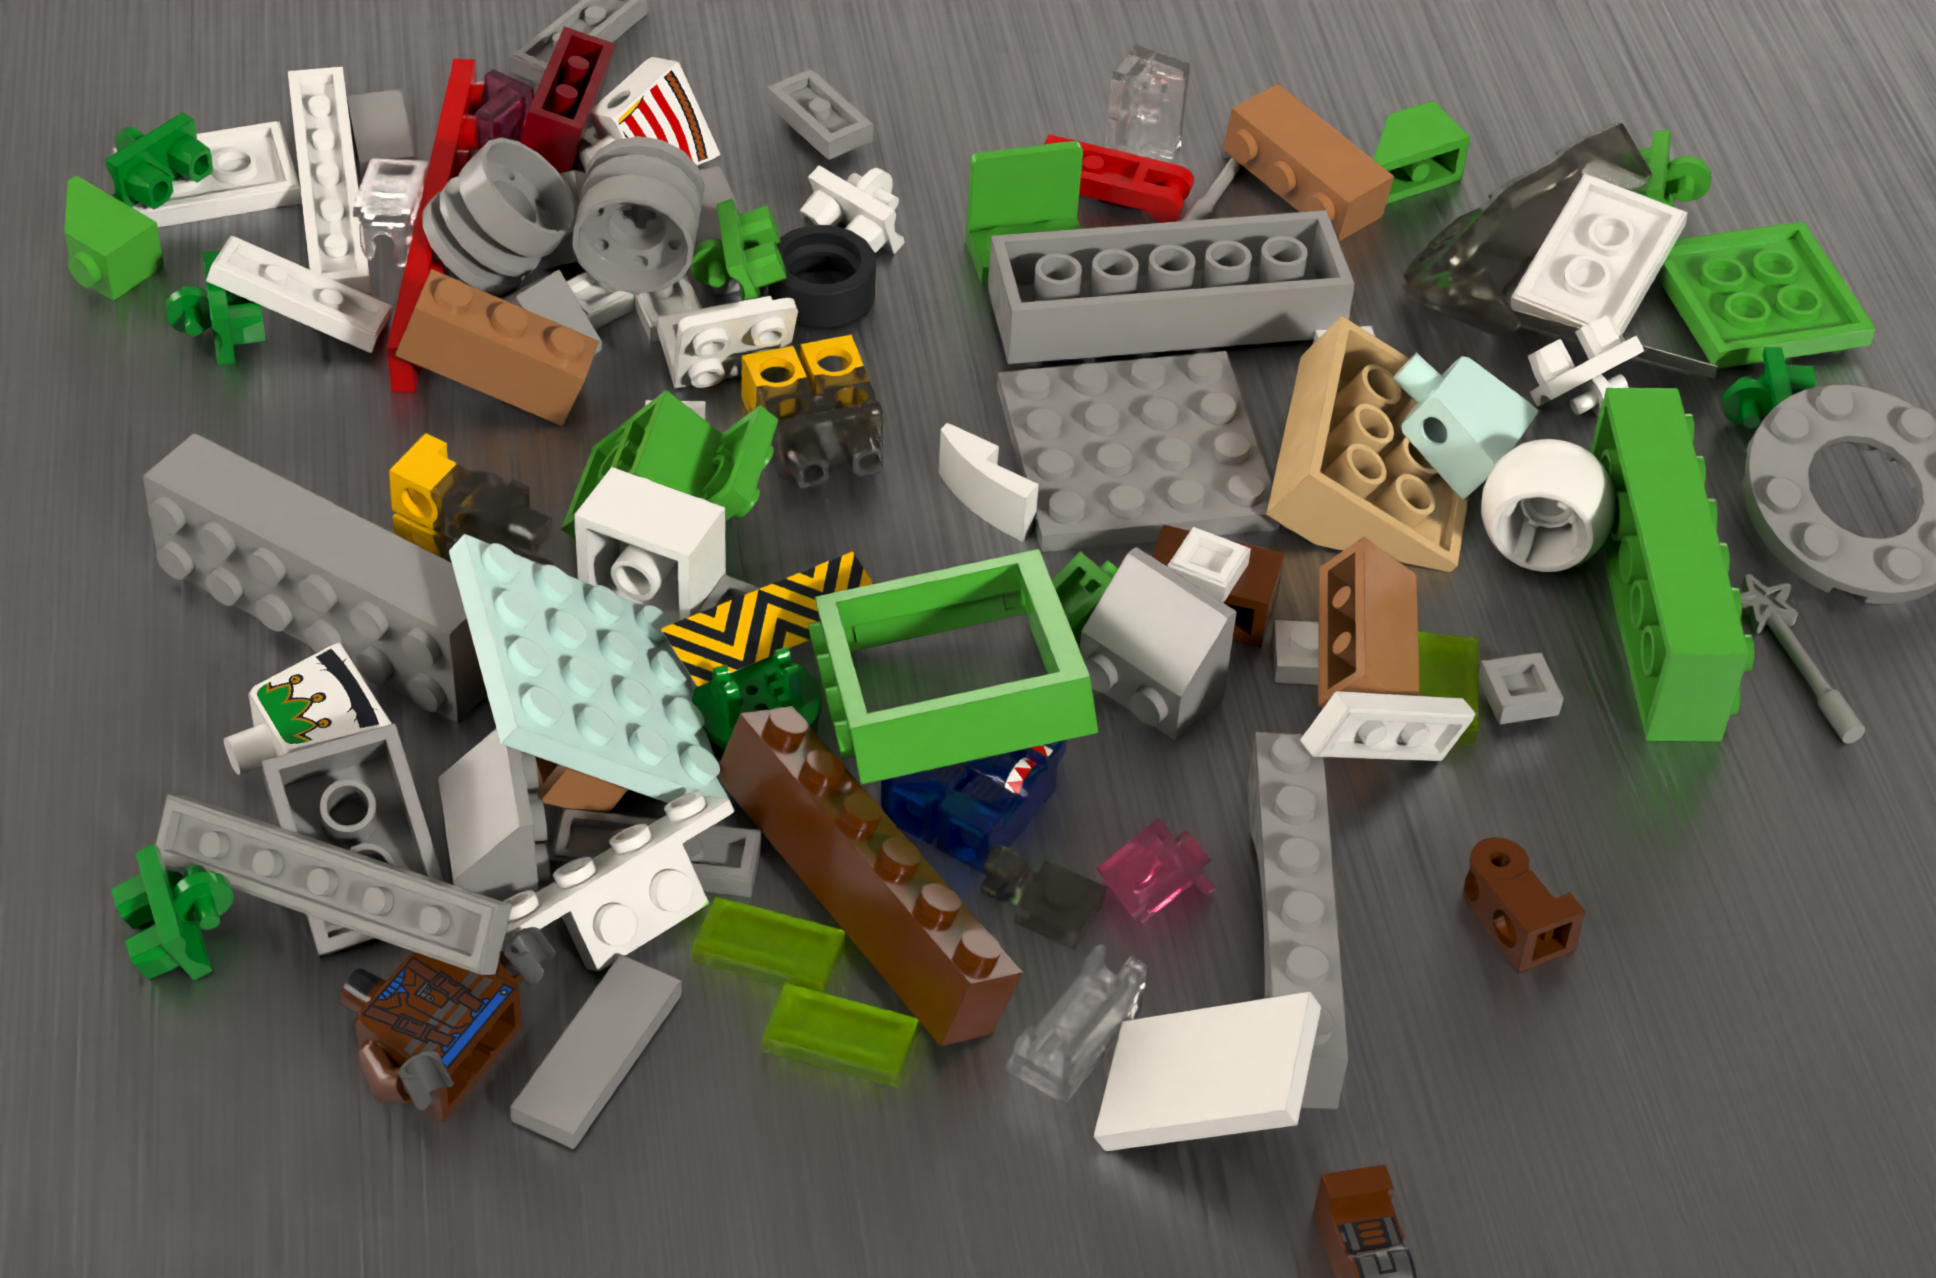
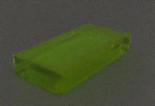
M1418 632L1420 696L1463 698L1476 715L1455 744L1475 746L1478 735V638Z
M715 896L692 946V963L824 998L844 950L846 932L842 929Z
M785 983L762 1036V1051L897 1088L918 1035L919 1020L912 1016Z

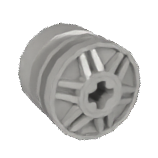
M636 136L615 140L599 149L587 166L581 202L578 206L574 225L572 247L579 264L595 280L615 290L641 294L664 290L680 281L690 268L705 184L698 166L683 150L663 140Z
M501 137L489 140L465 164L459 173V177L452 178L443 190L438 192L429 201L422 211L423 229L432 249L444 265L462 281L484 292L502 295L513 291L526 275L531 274L536 269L542 257L550 255L574 231L578 205L568 184L547 160L524 144Z

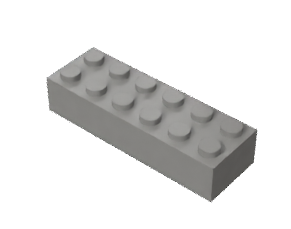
M1327 210L991 236L988 292L1008 364L1314 340L1316 330H1328L1341 316L1349 320L1355 283Z
M196 433L189 436L142 476L148 503V514L151 519L157 551L156 558L159 567L171 577L178 580L184 579L211 593L220 603L228 606L233 605L260 619L271 630L283 631L304 642L316 653L340 642L356 669L367 680L377 685L383 684L412 699L421 709L428 712H436L457 724L487 696L452 563Z

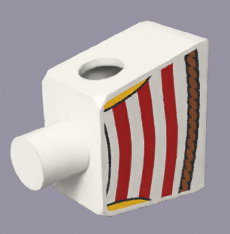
M651 57L591 109L590 119L600 140L580 152V160L584 169L587 170L588 164L599 149L615 140L636 136L663 140L683 150L697 166L721 154L679 62Z

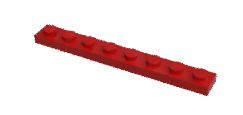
M454 58L387 344L391 392L415 393L420 369L428 370L397 357L395 354L431 269L444 275H449V268L444 265L432 249L424 232L422 211L429 201L438 192H441L452 178L459 177V173L465 164L472 158L471 150L469 149L478 148L479 117L476 115H485L487 89L485 82H477L476 61L474 59Z

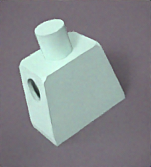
M1416 353L1392 379L1417 402L1401 423L1402 433L1463 500L1488 479L1495 464L1514 448L1539 412L1531 403L1469 357L1461 356L1441 375Z

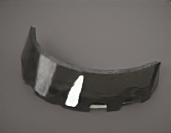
M1621 122L1614 123L1555 152L1557 156L1550 162L1508 181L1488 195L1490 199L1488 202L1473 211L1461 215L1428 243L1426 249L1419 253L1406 269L1403 276L1407 283L1402 285L1409 299L1487 334L1504 335L1515 333L1520 327V322L1504 297L1502 290L1522 269L1533 261L1584 173L1630 191L1643 186L1652 177L1649 167L1624 124Z

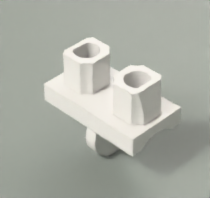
M818 166L808 176L813 194L799 211L804 227L809 225L836 226L841 222L847 226L845 229L851 230L864 238L875 253L883 247L895 254L905 243L903 236L895 232V209L899 204V198L891 194L893 179L889 173L882 169L874 168L863 177L853 173L845 181L823 167Z
M1608 314L1575 331L1589 358L1585 363L1575 367L1561 339L1528 356L1534 376L1539 384V387L1530 391L1537 407L1580 385L1582 394L1569 401L1571 409L1576 415L1591 409L1599 417L1606 387L1628 388V383L1623 375L1619 374L1606 380L1602 373L1645 350L1637 335L1625 341L1620 330Z

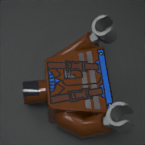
M537 927L525 928L510 938L506 943L504 951H501L495 975H480L419 953L410 954L387 981L362 968H358L350 974L342 987L339 1002L341 1006L358 1014L355 1020L359 1050L357 1062L378 1102L382 1104L414 1103L417 1109L425 1110L441 1122L448 1118L522 1028L519 985L516 983L524 980L528 985L538 984L544 976V969L539 962L552 959L556 955L555 949Z

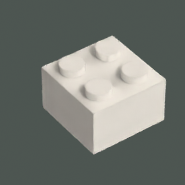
M611 467L574 514L578 580L593 586H605L616 595L643 606H655L668 615L672 623L695 615L722 576L726 575L725 507Z

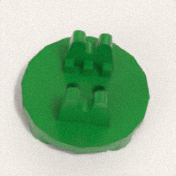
M788 647L775 650L773 656L732 673L729 672L727 665L713 668L712 681L699 687L696 685L692 696V703L700 710L704 718V725L702 727L707 733L709 741L719 746V752L722 756L741 713L793 706L805 718L816 734L818 732V720L822 709V699L818 683L804 666L791 660Z

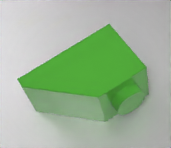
M1434 100L1388 115L1373 158L1374 161L1394 176L1386 204L1462 180L1470 136Z
M77 175L68 180L64 229L69 254L68 268L80 285L85 288H92L110 300L115 301L164 267L157 222Z

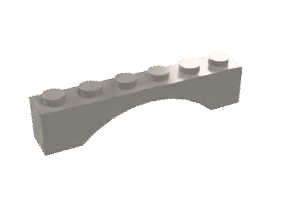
M1256 732L1247 789L1250 835L1254 841L1258 857L1263 903L1264 999L1311 992L1320 1004L1321 1011L1301 1108L1338 1109L1349 1057L1324 757H1312L1300 741L1304 734Z

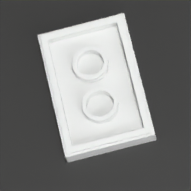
M280 121L196 134L197 139L210 148L213 164L212 174L198 183L184 176L177 178L172 182L174 192L170 200L155 210L141 202L132 208L156 221L159 228L302 204L299 182ZM113 148L114 154L117 152L116 148Z
M1584 173L1512 294L1510 308L1579 328L1608 314L1623 335L1685 227L1688 212Z
M1303 992L1122 1021L1093 1137L1105 1151L1298 1125L1321 1011L1320 1004L1311 992Z

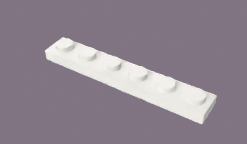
M343 67L288 71L309 269L364 294H371Z

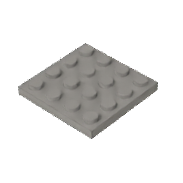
M1226 351L998 372L997 390L1020 475L1039 484L1035 531L1041 552L1158 541L1163 524L1190 531L1195 527L1217 536L1279 530L1280 523L1266 515L1272 484Z

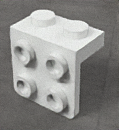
M771 296L658 317L656 329L674 388L690 385L697 388L713 386L723 379L742 376V355L791 346L798 314L794 299L782 298L772 300ZM782 367L767 368L760 375H770Z

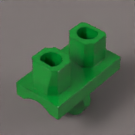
M183 112L146 135L131 126L122 129L115 136L117 152L105 159L106 168L114 183V194L112 196L130 207L141 202L154 210L170 200L174 192L172 182L177 178L184 176L198 183L212 174L213 171L210 148L197 139L194 119Z
M220 250L202 252L206 280L211 265L220 253ZM207 281V290L187 285L171 294L166 301L165 307L169 325L175 330L187 333L190 336H198L212 327L217 365L235 363L234 345L266 342L261 305Z
M1765 346L1762 353L1765 372L1757 380L1747 376L1741 377L1725 391L1722 396V407L1725 416L1733 423L1744 425L1747 428L1758 427L1769 412L1780 402L1803 390L1816 387V376L1813 366L1786 365L1782 347Z
M154 843L136 852L141 873L112 888L113 899L121 917L132 929L153 919L155 925L125 940L130 960L148 980L178 966H181L194 981L212 972L213 969L201 929L211 930L220 924L219 916L224 914L233 904L234 893L228 878L221 873L206 872L201 865L190 866L185 870L184 876L180 872L170 871L165 868L160 849Z

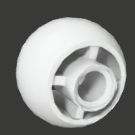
M1541 439L1519 445L1495 464L1482 491L1481 516L1484 528L1494 547L1504 557L1518 566L1533 571H1564L1586 562L1604 545L1615 522V490L1606 469L1592 453L1581 446L1567 441Z

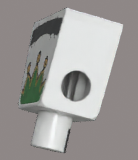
M339 642L253 686L248 695L254 727L225 737L224 745L233 769L238 775L262 767L261 761L387 726L391 722Z

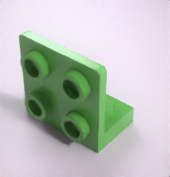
M1078 141L979 152L971 155L965 243L981 285L988 284L991 236L1081 229L1077 213L1083 150Z

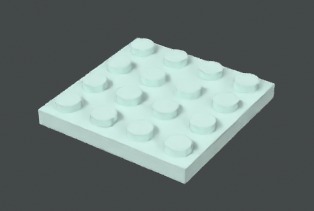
M466 534L449 550L501 744L666 803H670L685 794L697 791L702 792L703 796L728 798L724 786L716 777L720 773V766L714 757L707 733L702 727L704 725L703 715L692 703L693 690L689 681V673L661 631V628L673 624L668 615L655 606H643L618 596L605 586H593L568 576L553 565H541L516 555L501 544H489Z

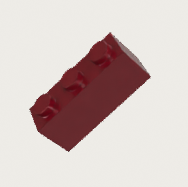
M565 26L528 110L520 143L539 153L559 174L572 171L585 134L591 123V109L600 101L616 46L615 43Z

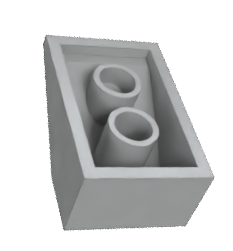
M395 723L261 761L266 788L278 827L444 882ZM306 914L319 958L379 940Z

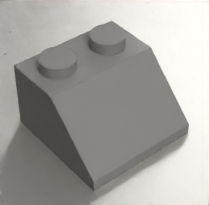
M1135 547L1126 555L1081 631L1080 652L1089 672L1092 688L1098 692L1105 693L1133 712L1143 723L1154 726L1174 741L1177 740L1223 701L1237 611L1138 547Z

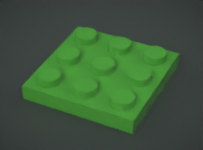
M1804 221L1677 239L1656 275L1709 362L1717 366V369L1764 362L1762 353L1765 346L1782 347L1784 359L1871 346L1876 327Z

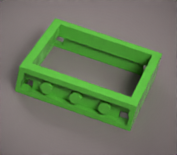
M1039 549L815 597L820 621L808 623L815 660L818 664L823 691L826 694L832 725L835 728L841 759L854 756L861 785L1098 733L1090 675ZM1026 615L1048 673L1047 675L867 713L850 652Z

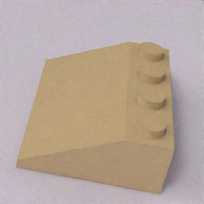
M1341 316L1300 358L1266 515L1279 522L1283 527L1294 531L1318 546L1344 551L1361 538L1366 537L1401 563L1451 573L1458 566L1469 496L1464 500L1459 497L1402 433L1401 423L1417 402L1392 379L1410 358Z

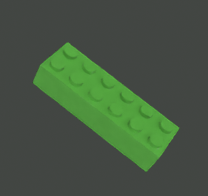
M1606 387L1590 453L1603 464L1615 490V522L1604 545L1601 547L1645 740L1722 742L1729 717L1736 716L1739 711V685L1743 673L1752 670L1755 651L1751 634L1743 632L1740 621L1742 612L1740 590L1738 587H1731L1728 576L1730 562L1728 545L1726 542H1719L1716 531L1718 518L1716 501L1714 498H1707L1704 487L1706 479L1705 460L1702 455H1696L1693 446L1694 419L1691 413L1684 412L1678 388Z

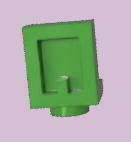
M1081 551L1052 579L1077 645L1080 644L1082 629L1118 570L1109 560H1106L1101 567L1097 566Z

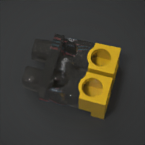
M852 335L800 344V360L794 346L742 355L741 398L748 413L761 405L779 419L771 442V446L774 447V466L778 476L791 474L801 488L821 485L829 478L830 466L848 463L852 473L857 474L859 477L880 473L883 469L884 411L876 399ZM827 356L841 357V370L835 372L824 370L818 365V361ZM770 367L785 368V381L778 383L769 382L762 378L760 374Z
M427 433L389 470L392 511L396 512L392 516L395 535L450 563L452 561L449 550L466 534L489 544H501L514 554L541 565H553L552 561L538 555L548 545L553 534L552 518L530 508L529 486L514 479L507 486L504 480L495 473L481 470L472 471L449 460L447 443Z

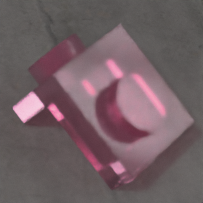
M492 69L484 75L486 104L475 112L478 151L489 140L501 137L520 142L527 113L534 98V87Z
M1160 818L1156 819L1096 868L1130 916L1140 925L1193 883L1205 895L1216 888V885L1203 870V867L1212 861L1206 851L1187 829L1176 836Z

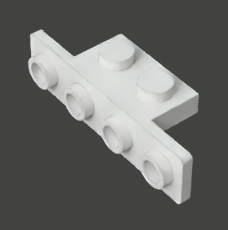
M699 791L680 796L665 806L664 810L667 815L649 826L647 824L634 825L614 835L609 841L612 848L593 859L591 857H582L561 866L553 874L555 881L535 893L529 890L507 898L503 902L511 904L512 909L503 944H506L512 936L525 928L537 927L541 929L562 916L586 969L599 972L614 963L620 954L624 956L707 906L709 901L683 843L734 813L729 798L703 796L702 792Z

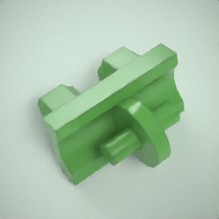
M1670 129L1653 131L1652 146L1650 148L1624 150L1623 173L1626 183H1620L1619 187L1674 207L1675 199L1688 202L1704 196L1710 188L1712 173L1704 161L1692 156H1683L1670 160Z
M733 198L717 203L722 240L708 238L694 248L692 265L690 266L691 274L697 281L713 287H721L734 278L739 281L742 301L761 298L760 287L787 279L785 265L776 245L781 242L779 230L770 208L766 205L739 214Z

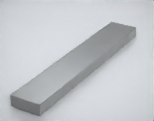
M167 794L155 844L160 849L164 865L184 872L190 866L201 865L206 872L221 873L227 877L231 887L238 891L480 975L496 974L512 909L511 904L185 795Z

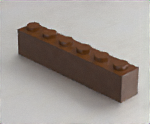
M793 706L741 713L719 763L720 773L716 776L717 779L940 1046L993 1034L1023 971Z

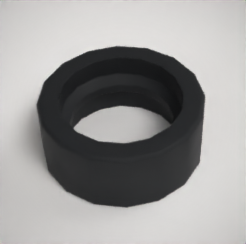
M809 225L791 230L780 237L781 242L776 245L785 265L787 279L769 284L768 296H771L772 300L782 298L794 299L798 310L796 323L809 327H836L855 321L869 310L875 299L876 259L875 252L864 238L851 230L832 225ZM811 268H830L844 272L850 277L833 284H813L799 280L793 275Z

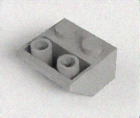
M496 728L440 775L438 780L452 885L503 902L507 898L524 891L532 890L536 893L539 891V885L551 884L546 843L535 844V841L548 840L543 800L538 799L537 792L528 793V789L539 788L536 758L534 755L501 744Z

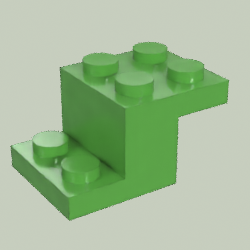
M665 390L593 446L561 530L576 540L574 514L611 467L725 507V522L733 516L736 519L742 518L752 509L759 498L760 489L757 487L762 470L773 456L774 447L771 446V442L779 419L760 405L724 433H721Z

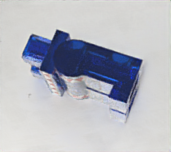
M1067 740L881 780V808L898 828L929 845L937 837V849L988 875L1036 814L1042 802L1046 803L1056 791L1057 767L1066 752ZM909 800L923 807V817L915 816L908 811L906 804ZM966 830L978 836L979 847L967 844L961 837L962 832Z

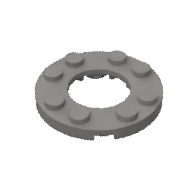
M1826 385L1806 389L1788 397L1773 408L1763 419L1748 443L1745 451L1747 453L1745 477L1741 481L1742 495L1747 513L1756 532L1767 548L1790 571L1816 588L1829 593L1834 587L1848 593L1865 596L1864 603L1895 604L1921 598L1936 590V421L1932 415L1926 410L1917 408L1891 394L1854 385ZM1841 442H1849L1862 450L1872 451L1879 449L1888 453L1886 458L1889 462L1897 461L1904 467L1915 485L1912 490L1918 495L1919 507L1916 511L1914 525L1903 534L1885 539L1861 537L1839 527L1821 511L1810 491L1808 469L1813 456L1824 447L1835 446Z

